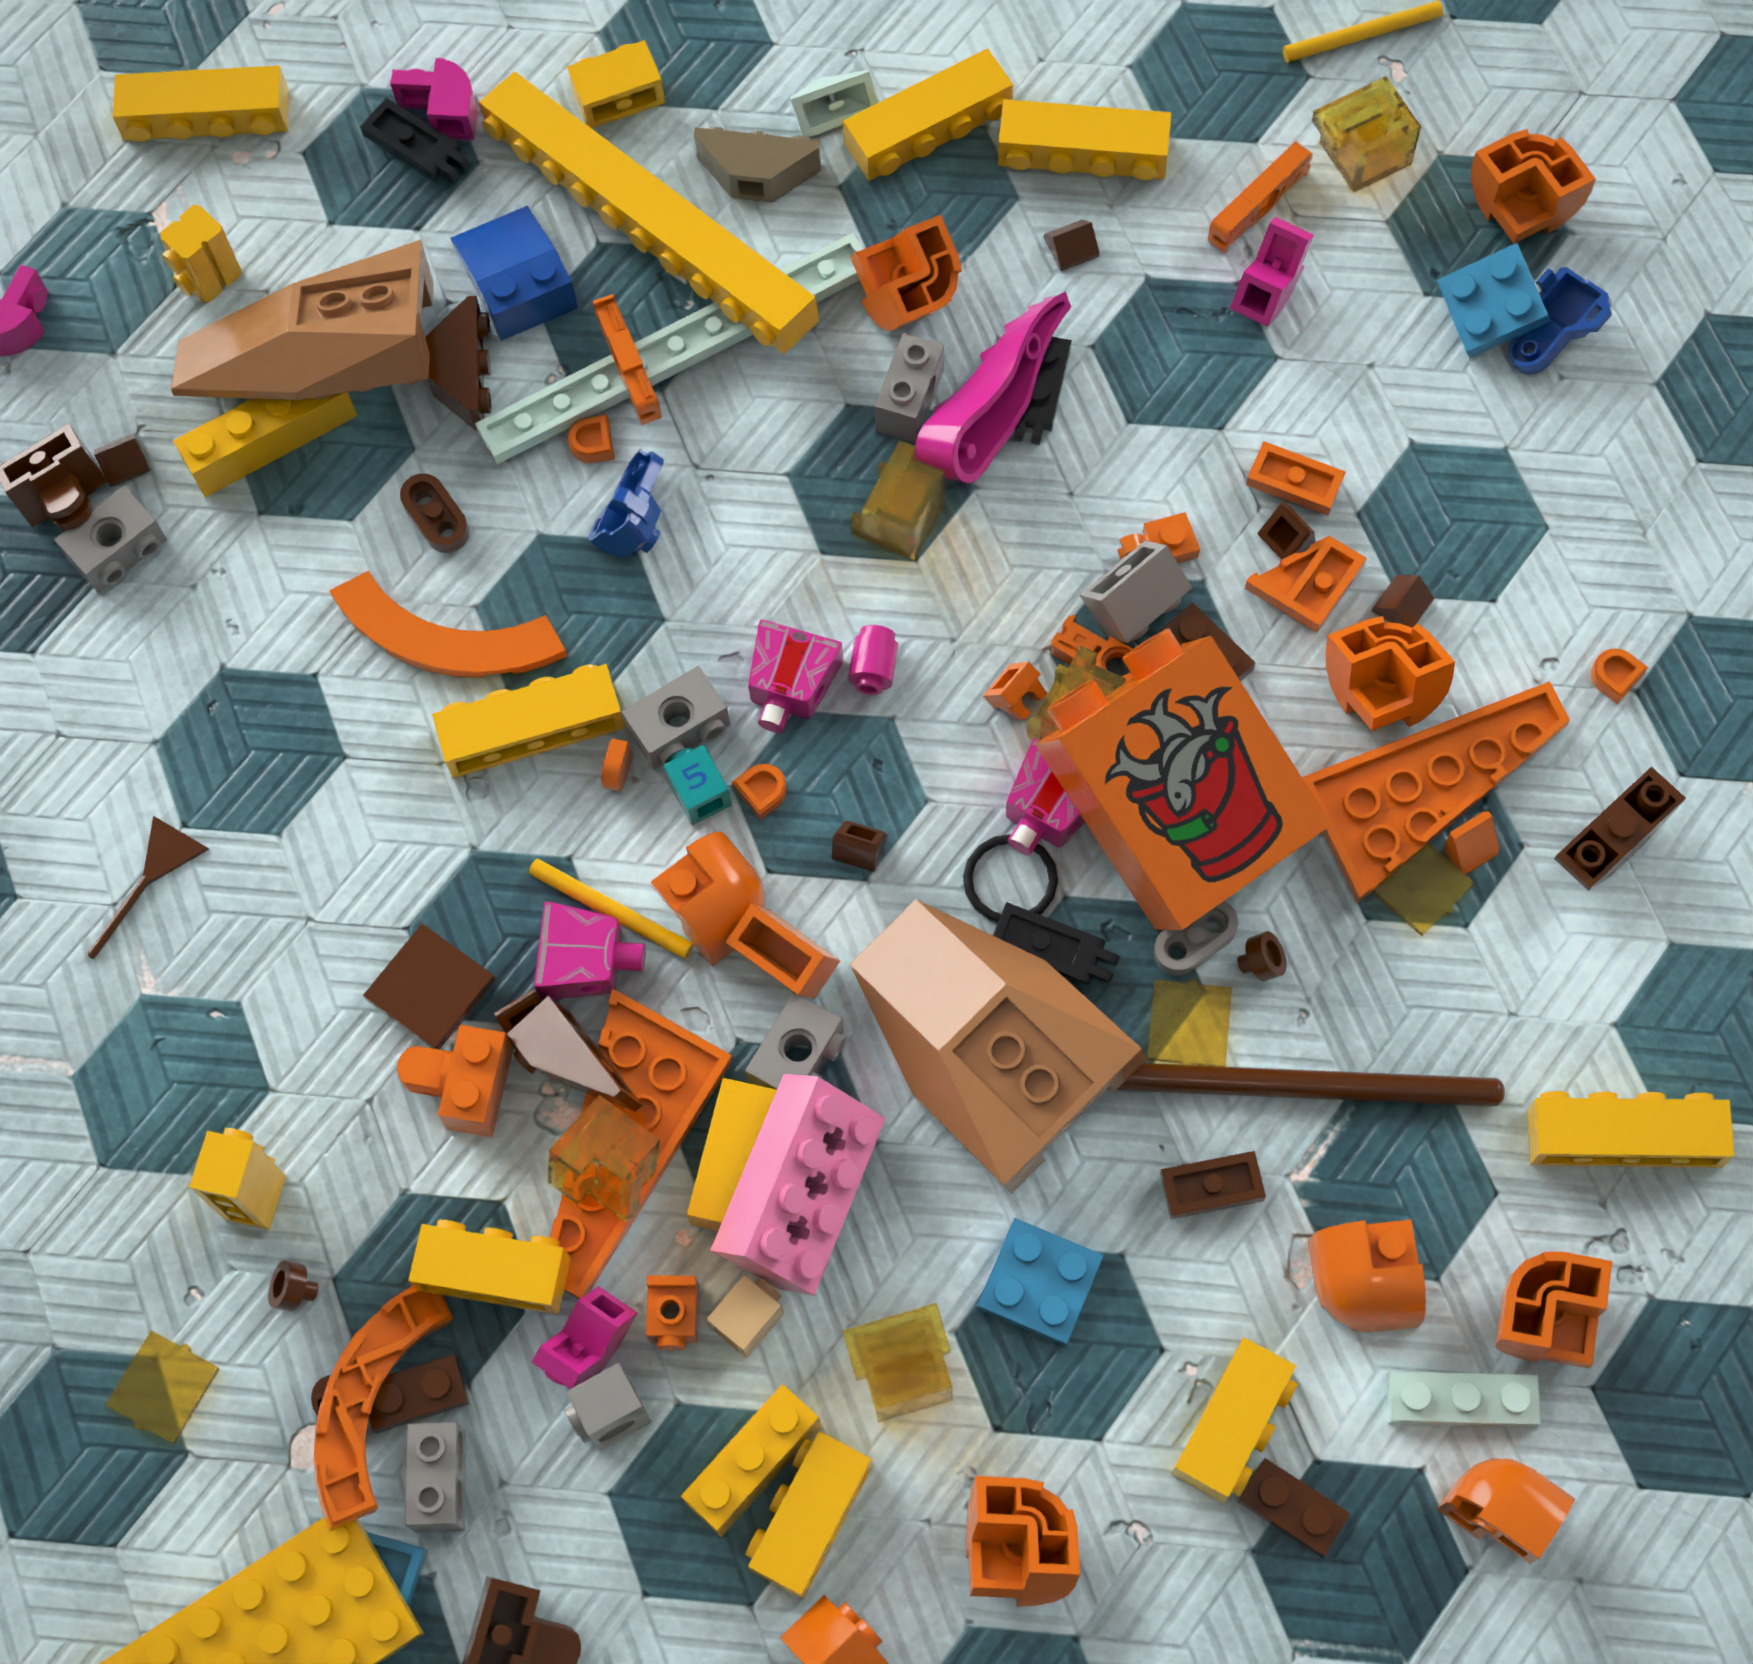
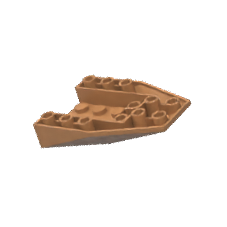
M422 240L292 283L180 339L171 385L173 396L284 400L324 399L338 393L351 391L367 392L376 387L394 384L410 385L419 380L428 379L430 353L421 321L422 308L433 306L434 282Z
M917 899L850 963L912 1094L1011 1194L1046 1161L1041 1154L1107 1088L1114 1093L1147 1060L1139 1045L1047 961Z

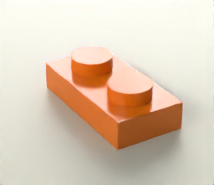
M1263 441L1247 477L1246 485L1328 516L1343 483L1346 471Z

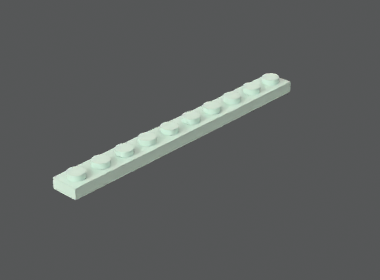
M851 233L780 270L816 297L817 303L860 281L850 256L855 252L863 250V247L855 235ZM714 302L634 344L651 386L752 336L753 333L742 322L735 323L723 313L720 306ZM611 354L476 422L475 426L498 465L569 429L578 420L592 417L630 397Z

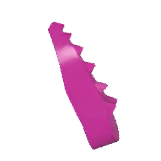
M1066 292L1044 298L1040 303L1029 306L1028 310L1020 317L1004 325L1003 327L1006 332L998 342L980 354L983 362L976 372L951 398L933 408L934 414L924 423L916 441L917 464L923 473L928 476L963 483L975 482L982 476L994 457L1009 439L1030 404L1038 372L1049 342L1062 319L1071 309Z

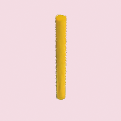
M1434 1L1282 47L1283 57L1288 63L1443 16V8L1440 1Z
M537 858L530 866L529 875L601 914L618 919L619 924L686 960L692 953L694 943Z

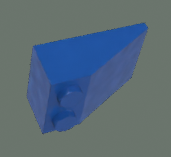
M528 205L451 237L452 244L485 311L489 314V319L500 341L578 309L572 281L556 249Z

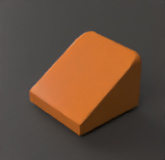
M1489 811L1480 813L1451 831L1444 845V852L1463 875L1478 868L1499 853V843L1494 821Z

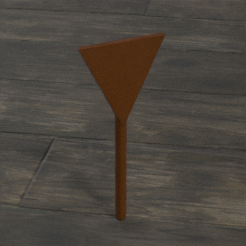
M153 816L143 877L91 947L88 957L91 959L96 958L149 884L209 850V848Z

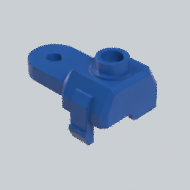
M1568 267L1560 268L1555 274L1553 270L1548 268L1536 281V284L1541 290L1539 294L1551 322L1512 339L1508 354L1514 367L1524 374L1539 373L1552 363L1570 340L1584 338L1589 332H1598L1612 316V303L1608 293L1590 280L1583 279ZM1530 348H1535L1532 353L1527 354Z
M642 449L633 456L622 474L613 497L592 526L588 535V539L592 544L606 553L622 558H627L632 553L640 550L647 553L653 548L660 536V531L655 526L661 509L651 492L663 467L664 459L653 451L646 453Z

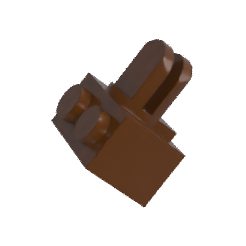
M69 423L0 465V483L5 493L31 527L48 519H51L57 527L64 531L80 526L92 514L91 503L87 496L107 482L96 460Z
M486 1576L462 1664H576L581 1655V1642L579 1635L571 1627L534 1616L541 1590Z

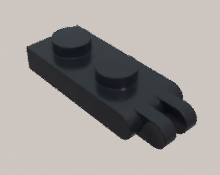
M387 97L360 126L364 137L432 180H436L440 175L453 183L459 177V174L449 164L461 171H464L469 165L466 157L460 154L462 149L456 141Z
M1058 337L1051 338L1038 372L1030 404L1016 426L1014 440L1023 442L1026 427L1033 428L1031 444L1040 445L1043 430L1052 432L1072 340Z
M1008 902L1004 906L993 936L1047 961L1062 976L1085 985H1089L1092 978L1110 983L1113 973L1098 967V961L1117 966L1120 959L1119 955L1104 949L1105 940Z

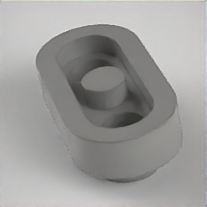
M1223 901L1183 930H1163L1158 935L1154 946V959L1158 967L1170 975H1185L1227 946L1234 939L1238 927V917L1233 907ZM1215 921L1220 924L1222 930L1217 933H1211L1206 929L1205 924ZM1172 948H1180L1184 951L1185 957L1178 960L1173 959L1168 951Z

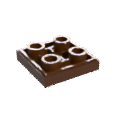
M421 924L363 996L369 1003L432 1049L440 1050L496 979L485 968Z

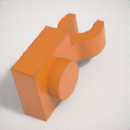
M1186 512L1144 523L1143 535L1130 534L1120 538L1122 548L1118 549L1119 557L1122 560L1144 540L1168 546L1177 563L1198 558L1200 553V547Z

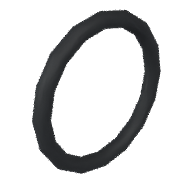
M1011 834L994 836L980 844L967 859L963 874L966 896L975 910L991 921L998 922L1002 913L994 912L980 901L974 891L972 877L975 865L982 855L997 845L1009 844L1007 840ZM1037 844L1033 852L1038 854L1046 865L1049 882L1045 896L1037 906L1029 911L1040 915L1054 899L1058 885V876L1055 862L1047 850L1040 844Z

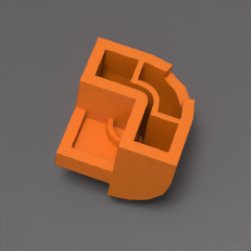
M1528 129L1512 133L1476 151L1471 166L1472 188L1479 208L1487 221L1493 218L1497 220L1514 244L1541 230H1544L1547 235L1562 226L1586 203L1596 181V178L1572 146L1561 136L1555 140L1541 134H1529Z
M941 215L905 228L893 238L855 252L850 256L867 295L861 302L877 326L886 331L898 329L930 316L951 302V298L957 290L959 273L962 271L959 255Z
M1383 616L1364 620L1327 635L1326 670L1334 695L1346 714L1356 711L1371 731L1400 719L1408 727H1411L1424 720L1438 708L1448 694L1453 680L1455 661L1432 634L1418 623L1412 628L1400 623H1386Z
M723 832L710 833L687 846V854L651 881L652 888L681 921L684 934L694 943V946L712 967L735 950L726 943V940L751 903L765 908L764 889L759 876L752 865Z
M1412 1219L1366 1224V1220L1344 1223L1317 1231L1310 1237L1308 1247L1315 1291L1321 1307H1324L1336 1321L1352 1328V1331L1380 1332L1420 1327L1425 1318L1426 1292L1423 1264H1419Z
M1563 1251L1543 1252L1525 1260L1508 1278L1502 1294L1496 1349L1507 1355L1532 1362L1542 1359L1588 1369L1593 1366L1598 1318L1607 1310L1612 1261Z
M1492 1458L1475 1464L1452 1485L1436 1510L1478 1540L1488 1534L1527 1563L1532 1564L1540 1559L1572 1508L1575 1498L1529 1466L1513 1459Z
M975 1477L969 1498L966 1524V1558H969L970 1596L1016 1598L1017 1607L1039 1606L1056 1602L1068 1596L1075 1588L1080 1576L1078 1527L1073 1509L1068 1510L1059 1497L1043 1487L1044 1482L1027 1478Z

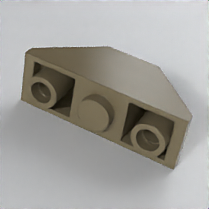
M695 127L694 139L697 158L731 198L774 202L821 171L820 140H812L804 136H774L760 131L745 133L727 131L720 127H711L709 129Z

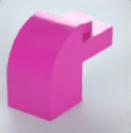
M436 58L433 72L416 68L409 70L392 69L390 85L396 104L402 108L427 109L429 124L451 139L475 140L478 109L469 77L460 66L452 61Z
M1275 217L1269 223L1255 261L1243 272L1230 309L1268 327L1280 314L1294 291L1305 267L1302 264L1314 235Z
M20 265L2 300L0 299V356L14 355L27 350L45 332L36 314L44 308L48 290L36 269Z
M598 1286L577 1301L562 1331L539 1347L532 1363L541 1368L551 1381L572 1389L601 1373L622 1343L637 1312Z

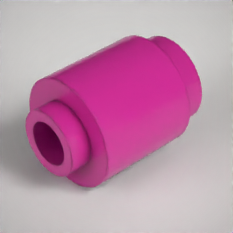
M866 625L861 627L860 634L854 638L848 681L856 686L855 688L858 692L867 695H879L882 693V690L892 687L898 651V643L895 641V632L880 625Z

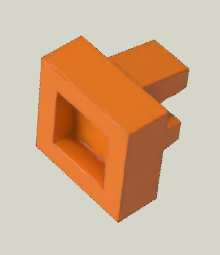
M1030 662L1009 664L984 693L983 697L993 708L1002 709L1016 720H1025L1030 715V712L1022 703L1024 694L1027 693L1032 700L1038 701L1042 700L1047 695V692L1038 680L1041 674Z

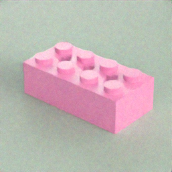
M783 1074L710 1251L759 1278L761 1277L778 1289L815 1295L886 1118L818 1076Z

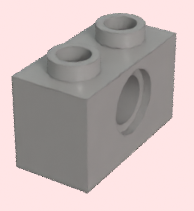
M902 333L874 406L876 432L916 443L918 433L925 423L944 372L943 344Z
M123 486L94 508L90 517L83 524L74 529L64 531L54 540L69 562L93 589L99 593L107 586L118 583L125 575V572L139 561L153 556L167 538L153 516ZM121 538L117 544L107 547L112 540Z
M699 665L621 711L627 731L653 770L668 763L670 758L682 749L692 748L702 741L703 743H708L717 739L724 733L726 727L730 725L726 705ZM676 716L689 718L688 722L681 727L668 725V722Z
M793 992L745 1070L748 1083L777 1090L783 1074L818 1076L823 1079L819 1072L827 1059L833 1062L840 1054L846 1041V1036L842 1035L844 1032L842 1018ZM796 1045H805L812 1050L810 1056L800 1062L792 1061L786 1055Z
M620 1363L613 1365L566 1392L572 1406L564 1409L577 1436H580L584 1444L592 1440L600 1451L652 1422Z

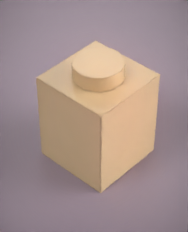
M744 1274L706 1320L710 1329L747 1359L784 1315L782 1305L778 1303L782 1296L761 1277L754 1283Z

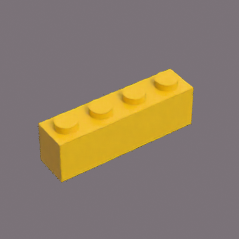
M987 48L843 120L844 145L868 181L881 175H889L895 172L900 165L916 157H925L932 153L936 147L952 139L965 137L977 126L989 120L995 121L1000 119L1002 116L1003 99L1013 100V83Z
M280 65L115 74L113 119L123 140L144 142L149 139L161 138L183 140L197 136L228 137L233 134L256 133L259 135H269L273 132H288L289 88Z
M1003 99L998 142V166H1006L1015 170H1025L1027 168L1051 170L1055 173H1092L1100 177L1118 175L1135 177L1140 180L1165 179L1171 112Z
M348 392L333 394L324 399L284 400L252 398L173 440L202 494L204 497H207L357 417V413Z
M593 664L584 665L575 669L569 675L555 679L553 677H542L532 681L527 687L513 691L507 689L497 690L488 694L485 699L471 703H451L445 706L442 711L432 714L444 761L452 778L626 729L607 664L600 666Z
M1549 1091L1540 1094V1098H1535L1527 1109L1530 1165L1723 1168L1734 1157L1730 1100H1714V1095L1710 1093H1692L1685 1095L1684 1099H1666L1664 1093L1646 1092L1638 1094L1636 1099H1621L1614 1092H1595L1589 1094L1588 1098H1570L1568 1092Z

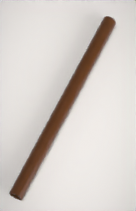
M1143 1063L1117 1089L1120 1091L1494 1107L1499 1106L1505 1097L1504 1085L1498 1078Z

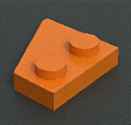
M1327 536L1311 544L1305 552L1294 553L1280 560L1279 566L1261 575H1258V573L1251 575L1246 581L1245 589L1318 633L1365 566L1367 558L1331 536Z

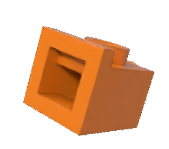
M647 1275L646 1337L649 1342L657 1343V1349L667 1351L685 1350L686 1343H698L700 1285L696 1276ZM668 1304H676L680 1307V1312L674 1319H666L662 1316V1311Z

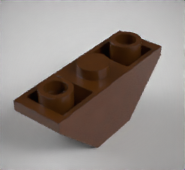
M468 296L425 336L430 353L429 377L427 380L432 395L477 431L475 423L484 419V414H491L492 409L489 387L484 388V376L491 375V360L489 350L483 349V338H490L491 331L488 312H481L477 296Z
M1651 766L1564 847L1554 859L1589 891L1611 877L1640 850L1685 801L1686 797Z

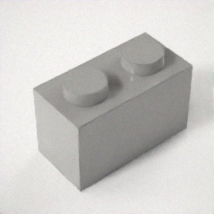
M1144 540L1081 593L1080 597L1105 637L1109 638L1112 636L1119 641L1128 643L1142 637L1148 631V625L1161 614L1175 609L1180 604L1181 597L1193 587L1167 545Z

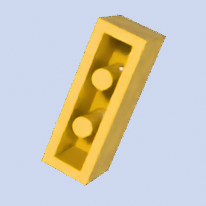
M727 1078L722 1079L687 1211V1217L691 1225L719 1231L776 1094V1089Z
M225 1128L223 1134L207 1131L189 1188L224 1220L270 1230L286 1175L275 1164V1159L264 1153L265 1148L253 1141V1135L233 1128Z
M438 1220L437 1226L421 1224L408 1279L418 1291L559 1315L571 1257L565 1249L559 1247L560 1241L544 1236H532L530 1242L512 1239L513 1234L511 1232L497 1228H485L483 1234L465 1231L466 1226L464 1224L449 1220Z
M1243 1337L1171 1475L1223 1504L1228 1499L1230 1493L1240 1497L1253 1473L1252 1469L1245 1466L1253 1449L1263 1453L1276 1426L1268 1422L1275 1406L1277 1405L1285 1409L1298 1385L1297 1382L1290 1379L1296 1365Z
M782 1384L686 1489L681 1498L689 1508L722 1538L795 1457L804 1440H810L821 1428L822 1425L819 1417Z
M818 1431L813 1442L805 1439L793 1462V1466L799 1470L790 1486L782 1483L769 1508L775 1515L767 1531L760 1528L757 1530L745 1554L751 1558L748 1568L752 1573L803 1600L873 1467L872 1458Z

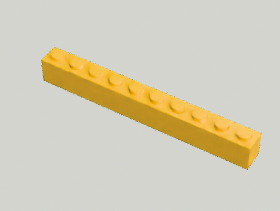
M513 71L479 101L484 118L482 125L494 140L500 141L502 139L511 146L520 160L525 163L532 162L540 168L542 174L553 185L561 184L570 191L571 196L579 205L584 208L589 206L599 213L601 219L612 230L620 229L629 236L631 242L639 251L643 253L650 252L659 259L661 265L668 273L673 276L679 274L687 280L697 295L703 299L710 298L717 303L731 321L735 323L740 321L751 329L754 337L764 346L772 345L782 354H785L819 322L816 297L517 72Z

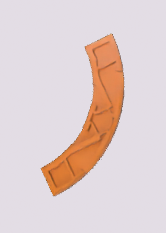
M369 571L329 590L343 615L364 637L366 636L373 643L383 648L390 656L411 666L433 673L469 678H485V675L509 672L519 674L547 666L568 656L546 615L510 628L487 631L459 630L443 627L411 614L387 596Z
M411 1286L389 1300L381 1307L380 1311L356 1332L342 1352L328 1380L315 1427L313 1460L319 1502L329 1532L370 1515L378 1509L367 1470L365 1437L369 1415L381 1384L402 1356L431 1333L451 1324L453 1317L443 1295L418 1291L414 1286Z

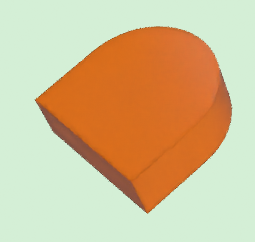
M607 414L583 418L571 426L567 439L570 451L577 460L584 463H596L615 459Z
M1608 649L1596 658L1591 669V680L1600 692L1618 705L1643 677L1649 667L1625 650Z
M612 738V741L610 740L601 775V783L604 788L616 791L623 789L634 756L628 741Z
M770 764L755 765L732 781L733 789L760 820L779 807L787 794L786 780L783 773L777 767Z

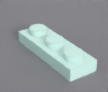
M1389 1371L1387 1374L1389 1424L1538 1427L1541 1424L1538 1375Z

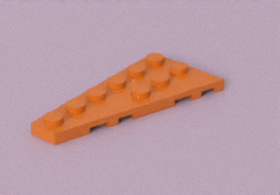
M1550 681L1302 777L1332 824L1323 831V834L1357 904L1567 727L1570 719Z
M613 988L608 1003L609 1010L605 1026L602 1028L598 1046L643 1106L635 1112L586 1093L573 1143L574 1150L569 1170L566 1171L557 1218L554 1219L550 1238L560 1241L559 1247L564 1248L571 1257L564 1291L578 1300L592 1290L733 1061L731 1054Z

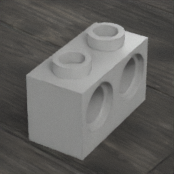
M457 1422L407 1424L405 1525L414 1532L465 1531L466 1430Z

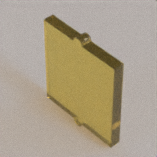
M1429 843L1375 888L1372 893L1420 936H1423L1444 914L1447 916L1452 914L1453 905L1473 886L1474 882Z
M1155 979L1147 1060L1178 1063L1181 1065L1225 1067L1232 987L1198 984L1195 979H1191L1189 983Z
M151 1330L105 1405L134 1421L136 1429L144 1430L146 1428L175 1444L220 1368L191 1353L192 1349L189 1345L182 1344L179 1346Z

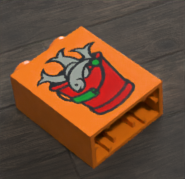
M1167 628L1144 641L1122 658L1133 678L1107 696L1104 695L1095 679H1092L1075 688L1048 707L1047 711L1058 729L1036 743L1035 746L1154 929L1183 930L1329 828L1332 824L1212 636L1184 643L1180 646L1170 628Z

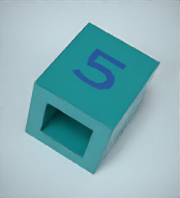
M704 744L696 749L685 748L678 751L670 758L668 763L663 765L667 781L691 825L732 806L729 789Z

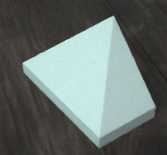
M868 70L819 78L790 97L801 136L807 138L842 126L843 120L878 103Z

